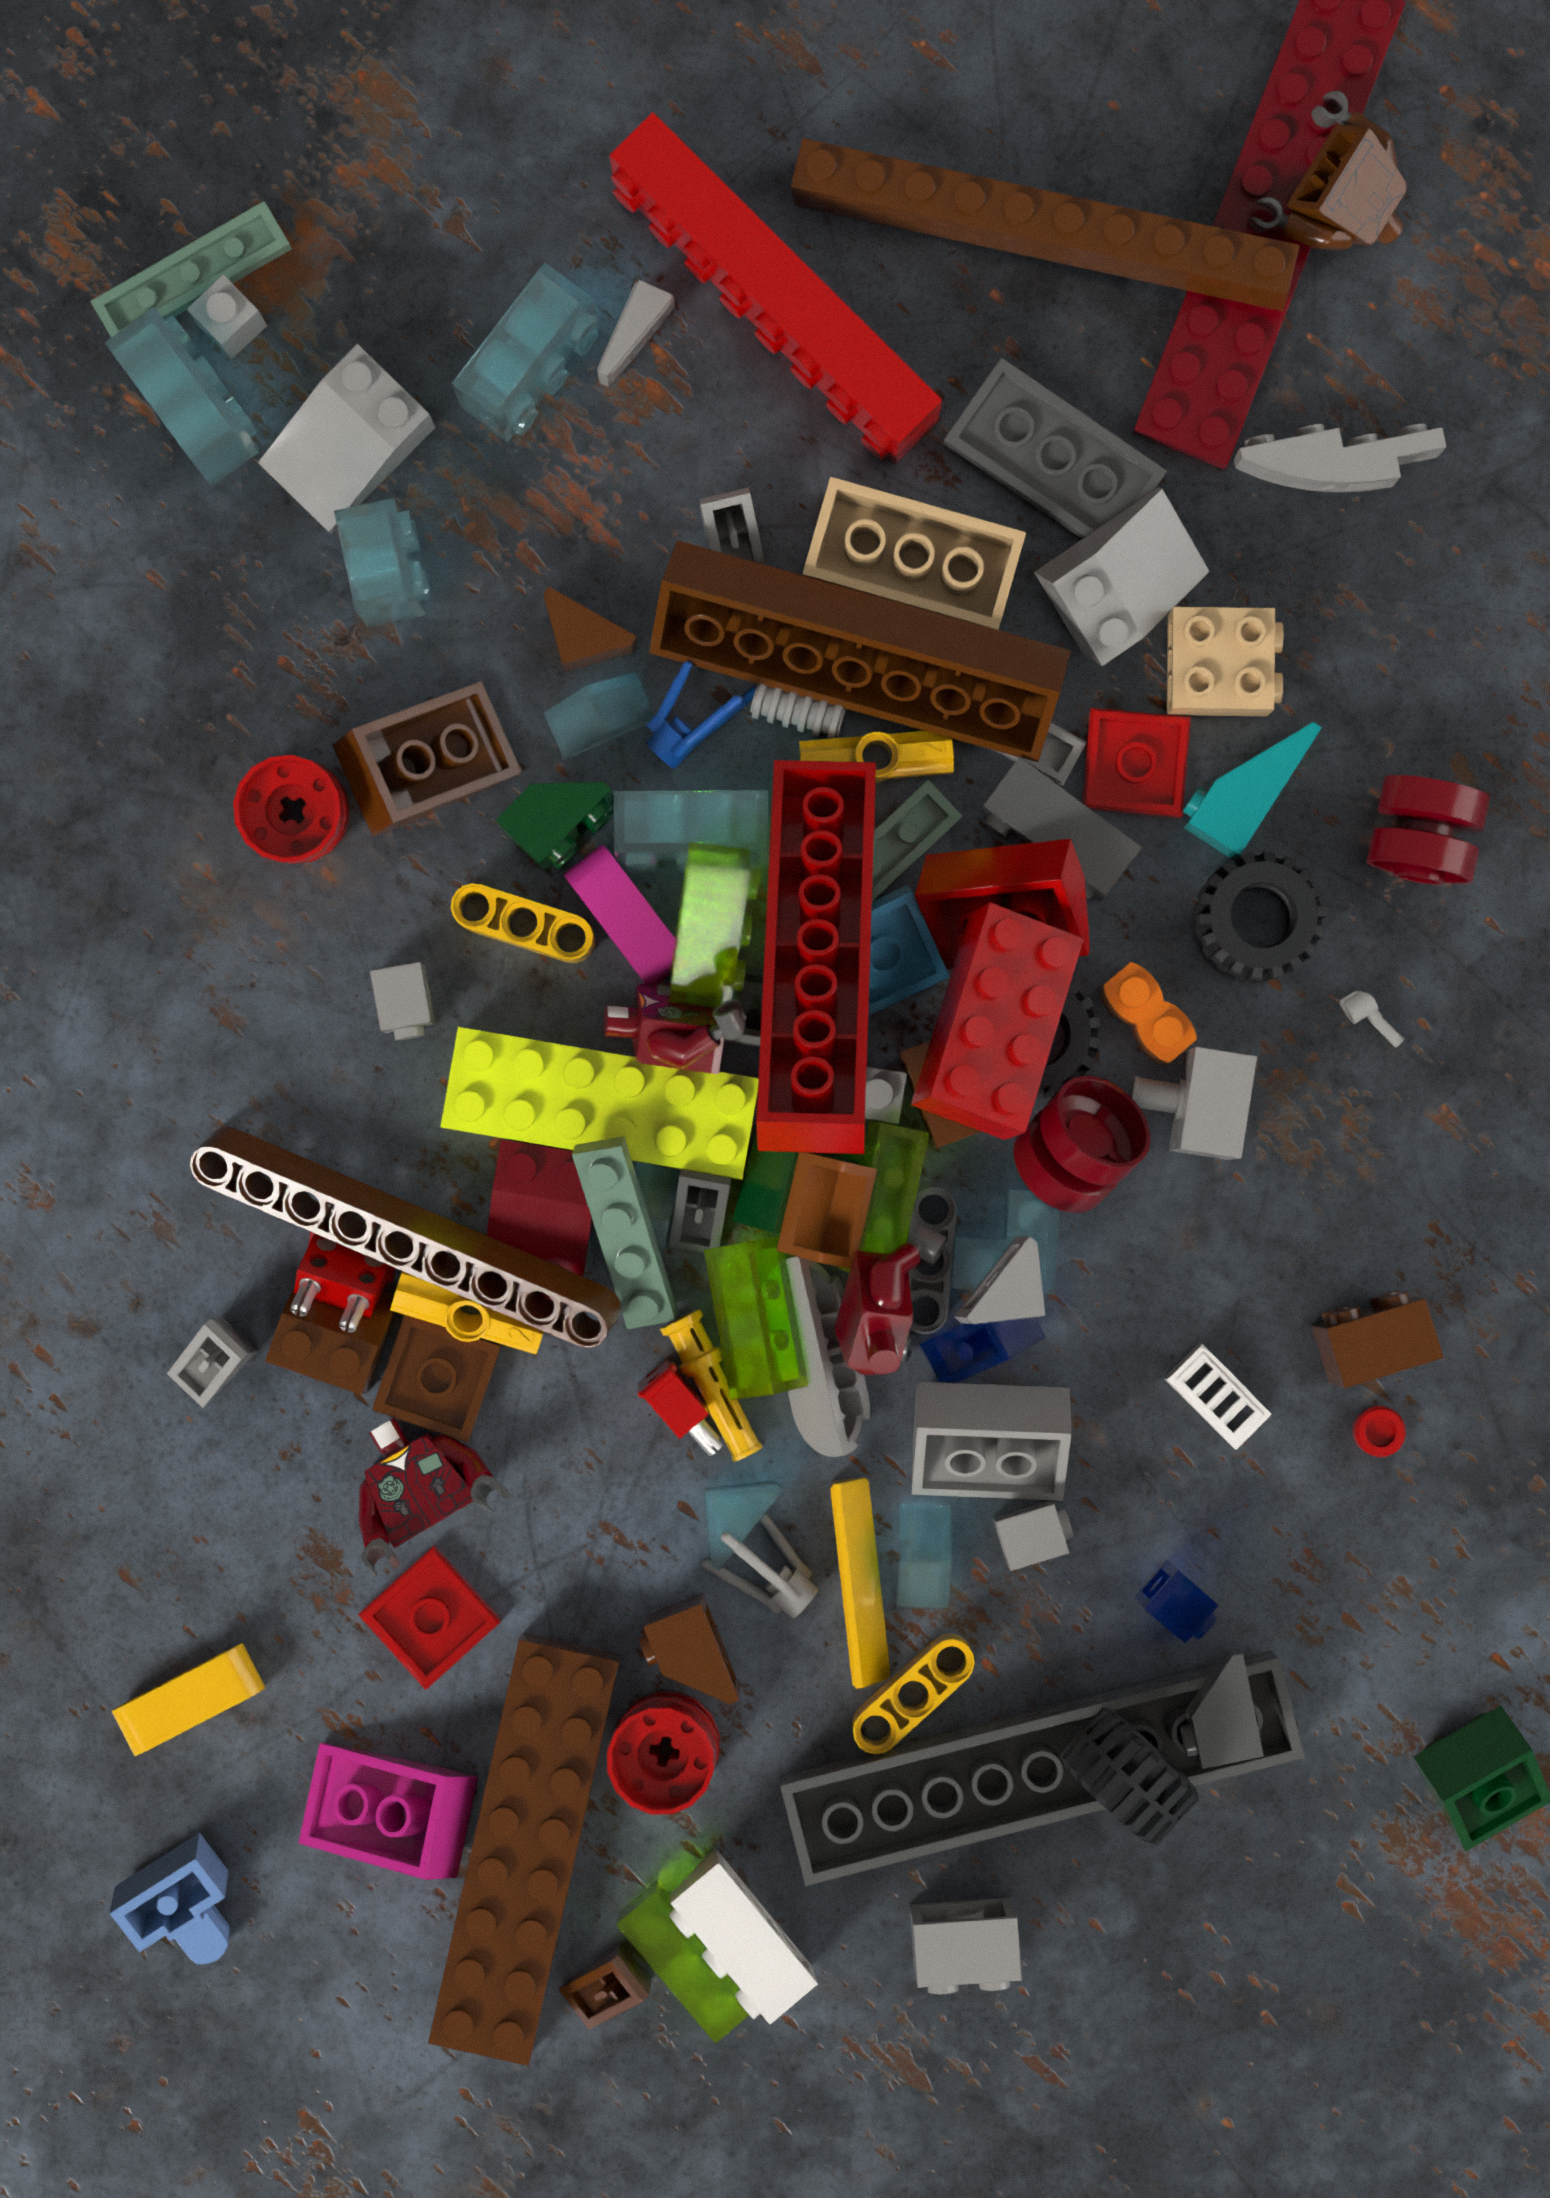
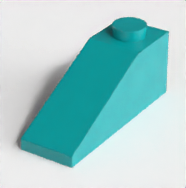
M1312 722L1218 778L1209 786L1207 791L1199 786L1183 810L1184 813L1190 816L1183 828L1232 860H1235L1247 846L1322 727Z

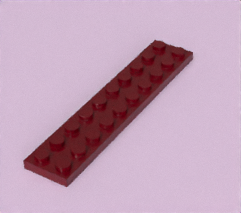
M1299 0L1212 225L1218 228L1300 245L1284 311L1187 291L1132 432L1133 435L1219 468H1227L1312 248L1283 236L1284 230L1275 226L1267 231H1257L1250 226L1248 219L1255 217L1266 223L1271 221V211L1267 207L1256 204L1257 201L1266 197L1276 199L1282 206V212L1287 215L1291 214L1292 210L1286 205L1335 126L1333 125L1328 128L1320 127L1313 121L1311 116L1312 110L1317 105L1324 107L1329 113L1335 114L1334 108L1323 100V97L1328 92H1342L1348 100V111L1352 114L1358 111L1363 115L1404 9L1405 1Z

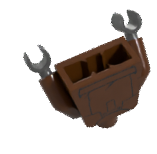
M1330 91L1323 97V100L1334 108L1335 114H1331L1324 107L1317 105L1312 110L1311 116L1313 121L1320 127L1328 128L1333 125L1335 126L1286 206L1292 210L1291 214L1283 213L1282 206L1276 199L1266 197L1257 201L1256 204L1267 207L1271 211V221L1266 223L1258 218L1251 217L1248 219V222L1253 229L1261 232L1267 231L1274 226L1283 229V236L1315 249L1347 250L1353 244L1370 246L1376 240L1382 244H1389L1399 237L1404 227L1403 221L1394 213V210L1404 196L1407 186L1406 181L1398 171L1399 166L1393 139L1388 132L1360 112L1350 113L1348 111V100L1342 92Z

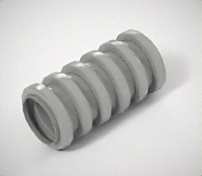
M757 684L750 712H752V718L759 719L762 715L767 717L768 723L774 724L775 720L782 721V727L789 728L793 724L797 726V731L804 732L807 728L812 730L813 736L819 737L821 733L827 734V739H832L839 736L847 709L840 705L828 704L826 701H817L808 696L803 697L797 695V693H789L779 688Z

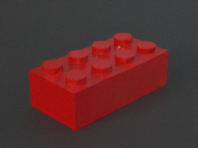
M991 902L970 913L911 1105L1003 1140L1026 1133L1084 938Z

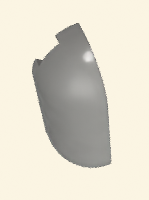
M796 1256L780 1263L770 1281L769 1309L793 1417L799 1432L809 1446L818 1453L828 1457H840L851 1453L858 1446L855 1441L861 1431L863 1420H869L870 1418L869 1395L864 1375L846 1366L834 1326L845 1291L840 1278L837 1275L830 1276L819 1263Z

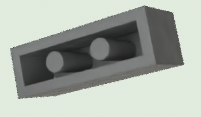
M1021 757L1017 759L981 809V812L987 816L984 824L1007 841L1012 835L1024 844L1071 839L1085 877L1086 900L1088 901L1093 895L1102 900L1142 848Z

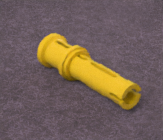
M697 1309L676 1319L674 1322L666 1324L660 1328L663 1336H669L682 1362L679 1366L681 1373L685 1374L687 1378L692 1376L712 1419L732 1455L731 1458L735 1462L757 1452L763 1446L758 1441L741 1408L739 1400L736 1398L719 1364L723 1360L721 1357L723 1353L720 1347L713 1346L700 1321L703 1313L701 1309Z

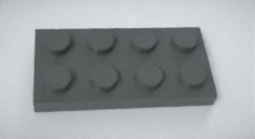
M1002 357L952 427L943 443L1081 539L1155 490L1167 472L1160 465Z

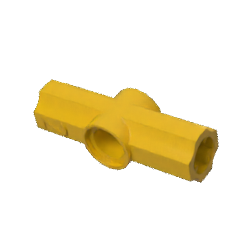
M928 731L894 734L872 732L865 736L799 741L800 761L864 762L862 753L867 747L878 745L885 748L889 753L890 763L884 769L876 770V783L894 778L954 773L952 738Z
M404 1271L401 1273L390 1309L394 1312L444 1326L454 1338L460 1341L471 1342L483 1338L532 1354H537L544 1333L542 1330ZM460 1306H473L481 1314L469 1315L463 1312Z

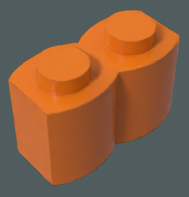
M1128 963L1098 988L1100 999L1106 1010L1117 1021L1131 1027L1132 1036L1137 1046L1152 1061L1161 1065L1168 1064L1197 1040L1195 1029L1188 1017L1178 1007L1164 1001L1157 981L1146 969L1138 964Z

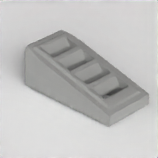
M641 280L635 282L597 367L600 384L610 387L669 317L675 307L672 294Z

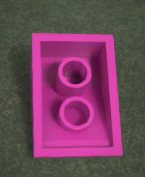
M319 1743L298 1844L424 1880L457 1878L478 1776L432 1764L328 1743Z

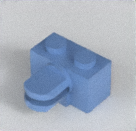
M199 1832L116 1885L109 1914L138 1952L166 1936L169 1941L175 1939L188 1958L194 1963H212L225 1953L229 1942V1924L215 1907L216 1903L225 1898L229 1871Z

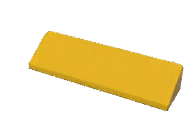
M864 1477L834 1480L830 1484L852 1685L855 1686V1689L879 1683L890 1677L870 1487L868 1479Z

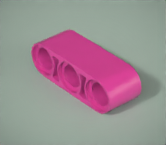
M604 844L563 873V876L644 983H661L690 961L686 952Z

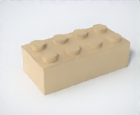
M830 477L802 575L999 630L1026 532Z

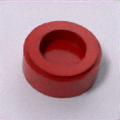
M1375 1405L1365 1408L1357 1415L1353 1423L1352 1432L1354 1441L1362 1451L1372 1456L1386 1457L1397 1452L1403 1445L1406 1427L1403 1419L1396 1411L1385 1406Z

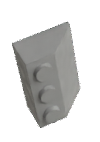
M917 1382L914 1413L912 1495L1063 1501L1072 1434L1070 1388Z

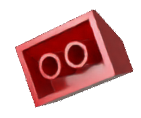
M1071 839L926 855L915 897L946 969H953L970 913L989 902L1084 938L1079 956L1089 955L1090 942L1085 877Z

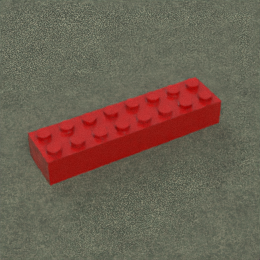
M653 112L609 155L612 169L610 177L616 186L613 193L620 203L631 213H635L639 209L652 222L648 228L656 239L668 249L674 244L687 257L684 264L693 276L703 284L710 280L722 292L719 299L723 305L738 319L745 315L758 328L754 333L759 341L773 354L780 350L793 363L790 370L805 387L811 390L816 385L829 398L825 404L830 412L845 425L852 421L865 434L861 441L874 456L880 460L887 456L896 465L938 423L942 399Z
M774 760L756 1120L758 1151L864 1154L876 762Z

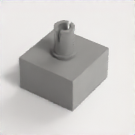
M1194 1047L1184 1051L1178 1083L1134 1076L1130 1097L1140 1108L1173 1113L1174 1120L1169 1151L1225 1160L1241 1159L1257 1056Z

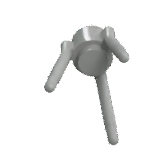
M761 1514L760 1522L786 1558L792 1570L784 1565L775 1572L730 1533L723 1532L721 1540L769 1581L765 1589L770 1593L710 1560L702 1562V1567L705 1570L763 1602L775 1614L782 1610L791 1619L798 1616L815 1597L819 1588L809 1580L814 1572L799 1559L769 1515Z

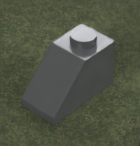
M1237 1647L1226 1649L1186 1709L1189 1724L1180 1726L1186 1756L1195 1755L1196 1761L1202 1769L1264 1757L1243 1653Z

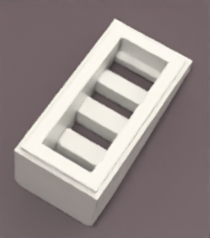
M1198 1343L1164 1377L1235 1450L1271 1415L1202 1343ZM1205 1363L1211 1370L1190 1389L1185 1383ZM1219 1377L1225 1384L1204 1403L1199 1396ZM1233 1391L1239 1398L1218 1418L1213 1410ZM1247 1405L1253 1413L1232 1432L1226 1425Z

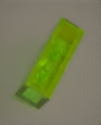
M696 842L688 843L670 972L669 1002L717 1007L721 1003L732 999L733 990L742 991L745 961L737 960L740 945L749 946L752 929V915L744 914L746 899L756 900L759 882V869L751 868L750 849Z
M870 1121L861 1165L875 1168L877 1172L859 1251L889 1254L900 1245L906 1243L930 1133ZM838 1267V1269L850 1273V1268Z
M780 1236L704 1250L730 1400L773 1395L808 1387L785 1253L776 1251Z
M657 1880L618 1913L616 1926L716 2044L749 2016L734 1995L740 1988L728 1973L720 1979L702 1957V1953L707 1948L695 1933L687 1938L669 1916V1913L675 1909L670 1904V1894Z

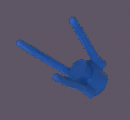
M685 661L669 688L658 712L646 724L654 733L647 740L646 744L667 765L676 769L698 744L753 699L757 686H753L742 696L734 695L695 729L679 716H676L670 722L667 720V717L693 666L691 661Z

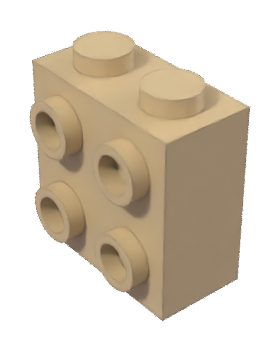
M1173 607L1168 614L1167 715L1267 717L1274 710V703H1281L1283 696L1282 673H1275V653L1282 652L1284 631L1283 623L1275 622V608Z

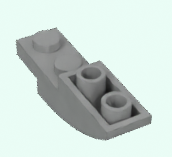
M1422 423L1398 429L1396 431L1397 437L1378 440L1377 434L1357 436L1347 441L1348 447H1343L1339 428L1324 431L1323 424H1314L1295 430L1294 437L1275 441L1274 434L1250 438L1244 442L1245 447L1238 450L1234 457L1235 469L1286 487L1323 492L1370 491L1393 487L1401 478L1399 465L1437 458L1446 448V442L1442 427L1427 430L1426 424Z

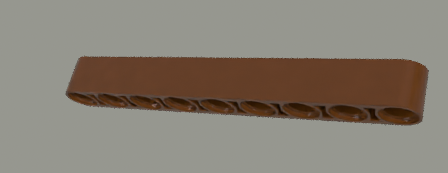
M222 1127L214 1131L193 1153L190 1159V1168L193 1176L199 1183L212 1190L574 1345L584 1348L598 1346L604 1341L620 1315L621 1304L618 1296L614 1291L602 1284L236 1128ZM216 1153L220 1154L226 1162L219 1159ZM261 1172L268 1175L271 1178L272 1182L267 1180ZM307 1192L315 1195L319 1202L312 1199ZM353 1212H357L358 1214H360L365 1219V1221H362L359 1218H357ZM400 1232L408 1235L412 1241L405 1239ZM446 1252L455 1255L459 1261L450 1258ZM492 1271L502 1275L506 1281L500 1280L497 1277H495ZM538 1291L549 1295L553 1301L546 1300ZM585 1311L594 1314L600 1321L588 1317Z

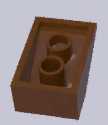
M482 681L353 728L332 744L373 837L419 820L522 774Z

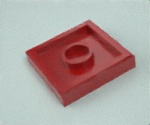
M1090 708L1081 803L1092 811L1181 818L1183 815L1191 717Z
M436 1545L358 1614L425 1690L502 1621L499 1615Z

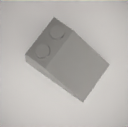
M357 344L320 381L258 463L331 534L436 427L430 414Z
M1158 487L1034 573L1082 654L1103 666L1143 639L1210 571L1162 488Z

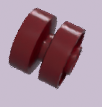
M1410 775L1385 776L1377 811L1388 818L1402 822L1403 827H1379L1373 829L1367 864L1391 872L1397 878L1429 885L1473 883L1479 848L1467 841L1455 838L1453 835L1454 833H1475L1484 830L1490 796L1485 792L1465 785L1433 778Z
M1079 1076L1067 1081L1047 1102L1044 1108L1031 1119L1026 1133L1017 1135L1013 1148L1014 1162L1026 1186L1040 1200L1064 1212L1083 1213L1094 1209L1145 1158L1150 1148V1129L1142 1110L1124 1090L1102 1078Z

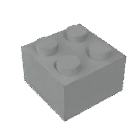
M1011 1898L910 1904L913 1962L918 1988L927 1987L928 1993L950 1994L959 1990L958 1985L979 1984L981 1990L997 1991L1010 1988V1981H1022L1018 1920Z

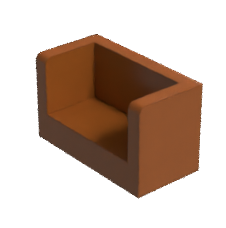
M799 1152L776 1251L818 1263L851 1269L855 1252L859 1250L877 1169L822 1155Z

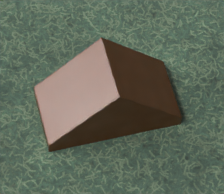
M548 586L543 596L565 672L634 653L638 646L636 635Z
M620 1940L565 1982L558 1990L588 2030L642 2003L649 1996L652 1980L622 1940Z

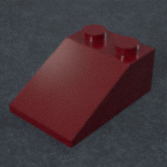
M501 1139L492 1189L487 1236L584 1277L593 1220L572 1157L573 1151ZM492 1271L495 1277H497L500 1280L506 1281L502 1275ZM538 1291L543 1298L553 1301L549 1295Z

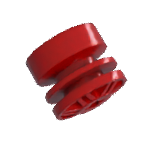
M294 755L269 757L251 767L239 782L233 801L235 825L244 842L262 857L282 863L314 862L331 853L345 836L350 819L348 794L339 778L324 765ZM290 799L299 803L305 801L306 806L301 810L305 817L302 822L295 819L286 820L285 816L290 811L286 803Z
M656 1691L639 1698L623 1714L607 1750V1773L615 1791L631 1807L651 1815L674 1814L691 1807L706 1792L720 1755V1731L712 1713L698 1699L679 1691ZM663 1737L672 1739L671 1746L674 1749L671 1756L661 1755L662 1747L659 1744Z

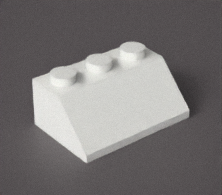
M716 1848L670 1894V1904L675 1908L669 1913L670 1918L687 1938L695 1933L707 1948L702 1953V1957L720 1979L727 1973L740 1988L734 1994L753 2019L761 2014L769 2025L772 2024L818 1985L810 1962Z

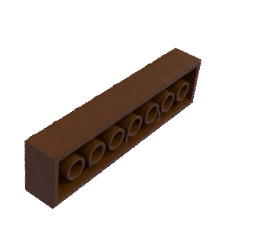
M677 540L661 582L649 653L682 663L691 661L692 665L753 683L764 684L767 687L779 688L785 692L797 693L799 696H808L817 701H826L828 704L840 705L849 710L1039 762L1059 698L1071 650Z
M525 1632L519 1638L428 2044L529 2066L622 1654Z

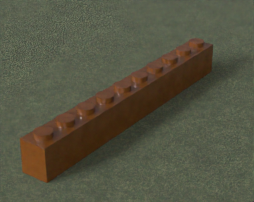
M802 138L791 183L795 206L1284 311L1300 246Z

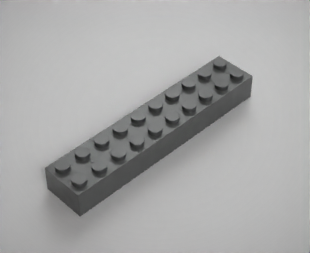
M1271 1650L1244 1657L1264 1757L1202 1769L1196 1761L1195 1755L1186 1756L1180 1726L1189 1724L1186 1709L1216 1665L1214 1664L894 1746L882 1754L874 1755L867 1753L781 1775L780 1788L805 1886L1104 1810L1105 1808L1066 1769L1060 1756V1752L1102 1707L1116 1711L1128 1721L1194 1786L1303 1759L1305 1756L1279 1657Z

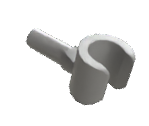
M1354 991L1340 1000V1006L1353 1024L1367 1017L1370 1023L1394 1047H1398L1404 1041V1038L1382 1017L1383 1015L1378 1011L1375 999L1370 994Z

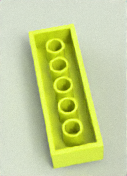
M458 1027L440 1127L572 1151L577 1144L624 1136L632 1161L743 1180L758 1096V1078L724 1072L711 1074L641 1064L636 1061L635 1057Z

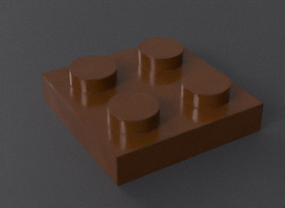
M404 1315L372 1410L468 1443L502 1345L482 1338L471 1342L460 1341L454 1338L444 1326Z

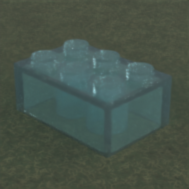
M544 262L451 383L460 407L507 443L515 433L520 436L524 435L537 418L539 412L534 408L547 393L553 396L566 381L569 371L565 368L574 356L579 354L583 357L596 342L600 332L596 330L599 323L594 299Z
M153 307L105 342L114 357L211 487L260 452L251 439L259 432L233 396L227 401H223L222 397L229 392L202 355L195 361L192 359L199 351L173 315L164 320L156 308Z
M768 790L614 791V854L618 863H625V866H628V871L633 872L658 871V863H677L679 871H708V862H728L730 871L759 870V862H769Z

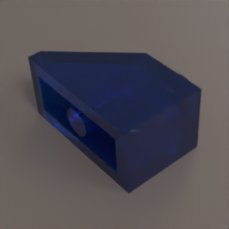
M1036 1317L979 1324H964L960 1322L922 1342L920 1346L939 1382L958 1383L1012 1359L1046 1338Z
M1168 1560L1134 1597L1149 1614L1185 1644L1192 1636L1196 1640L1202 1638L1217 1619L1213 1612L1219 1605Z

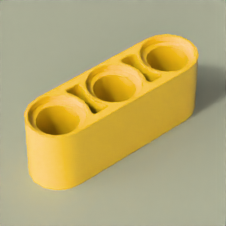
M474 883L459 888L452 898L451 911L453 917L463 928L470 932L568 963L584 961L595 948L596 939L593 929L585 919L578 915ZM474 895L484 896L489 903L488 913L479 921L465 919L462 912L465 901ZM523 910L533 912L537 918V927L534 932L525 937L514 935L510 928L512 917L517 912ZM568 926H578L584 930L586 935L583 947L572 953L560 949L558 944L560 932Z
M952 1633L939 1635L857 1709L853 1716L852 1728L854 1740L859 1748L866 1753L874 1755L882 1754L892 1749L969 1678L973 1672L975 1662L972 1650L965 1639ZM945 1647H957L964 1653V1661L960 1668L950 1672L939 1668L936 1664L939 1652ZM909 1681L921 1682L927 1688L925 1699L918 1705H906L898 1697L900 1688ZM870 1716H881L890 1724L889 1731L881 1739H868L861 1732L862 1723Z
M240 1643L113 1709L112 1713L133 1755L137 1756L247 1700L266 1687L244 1644Z

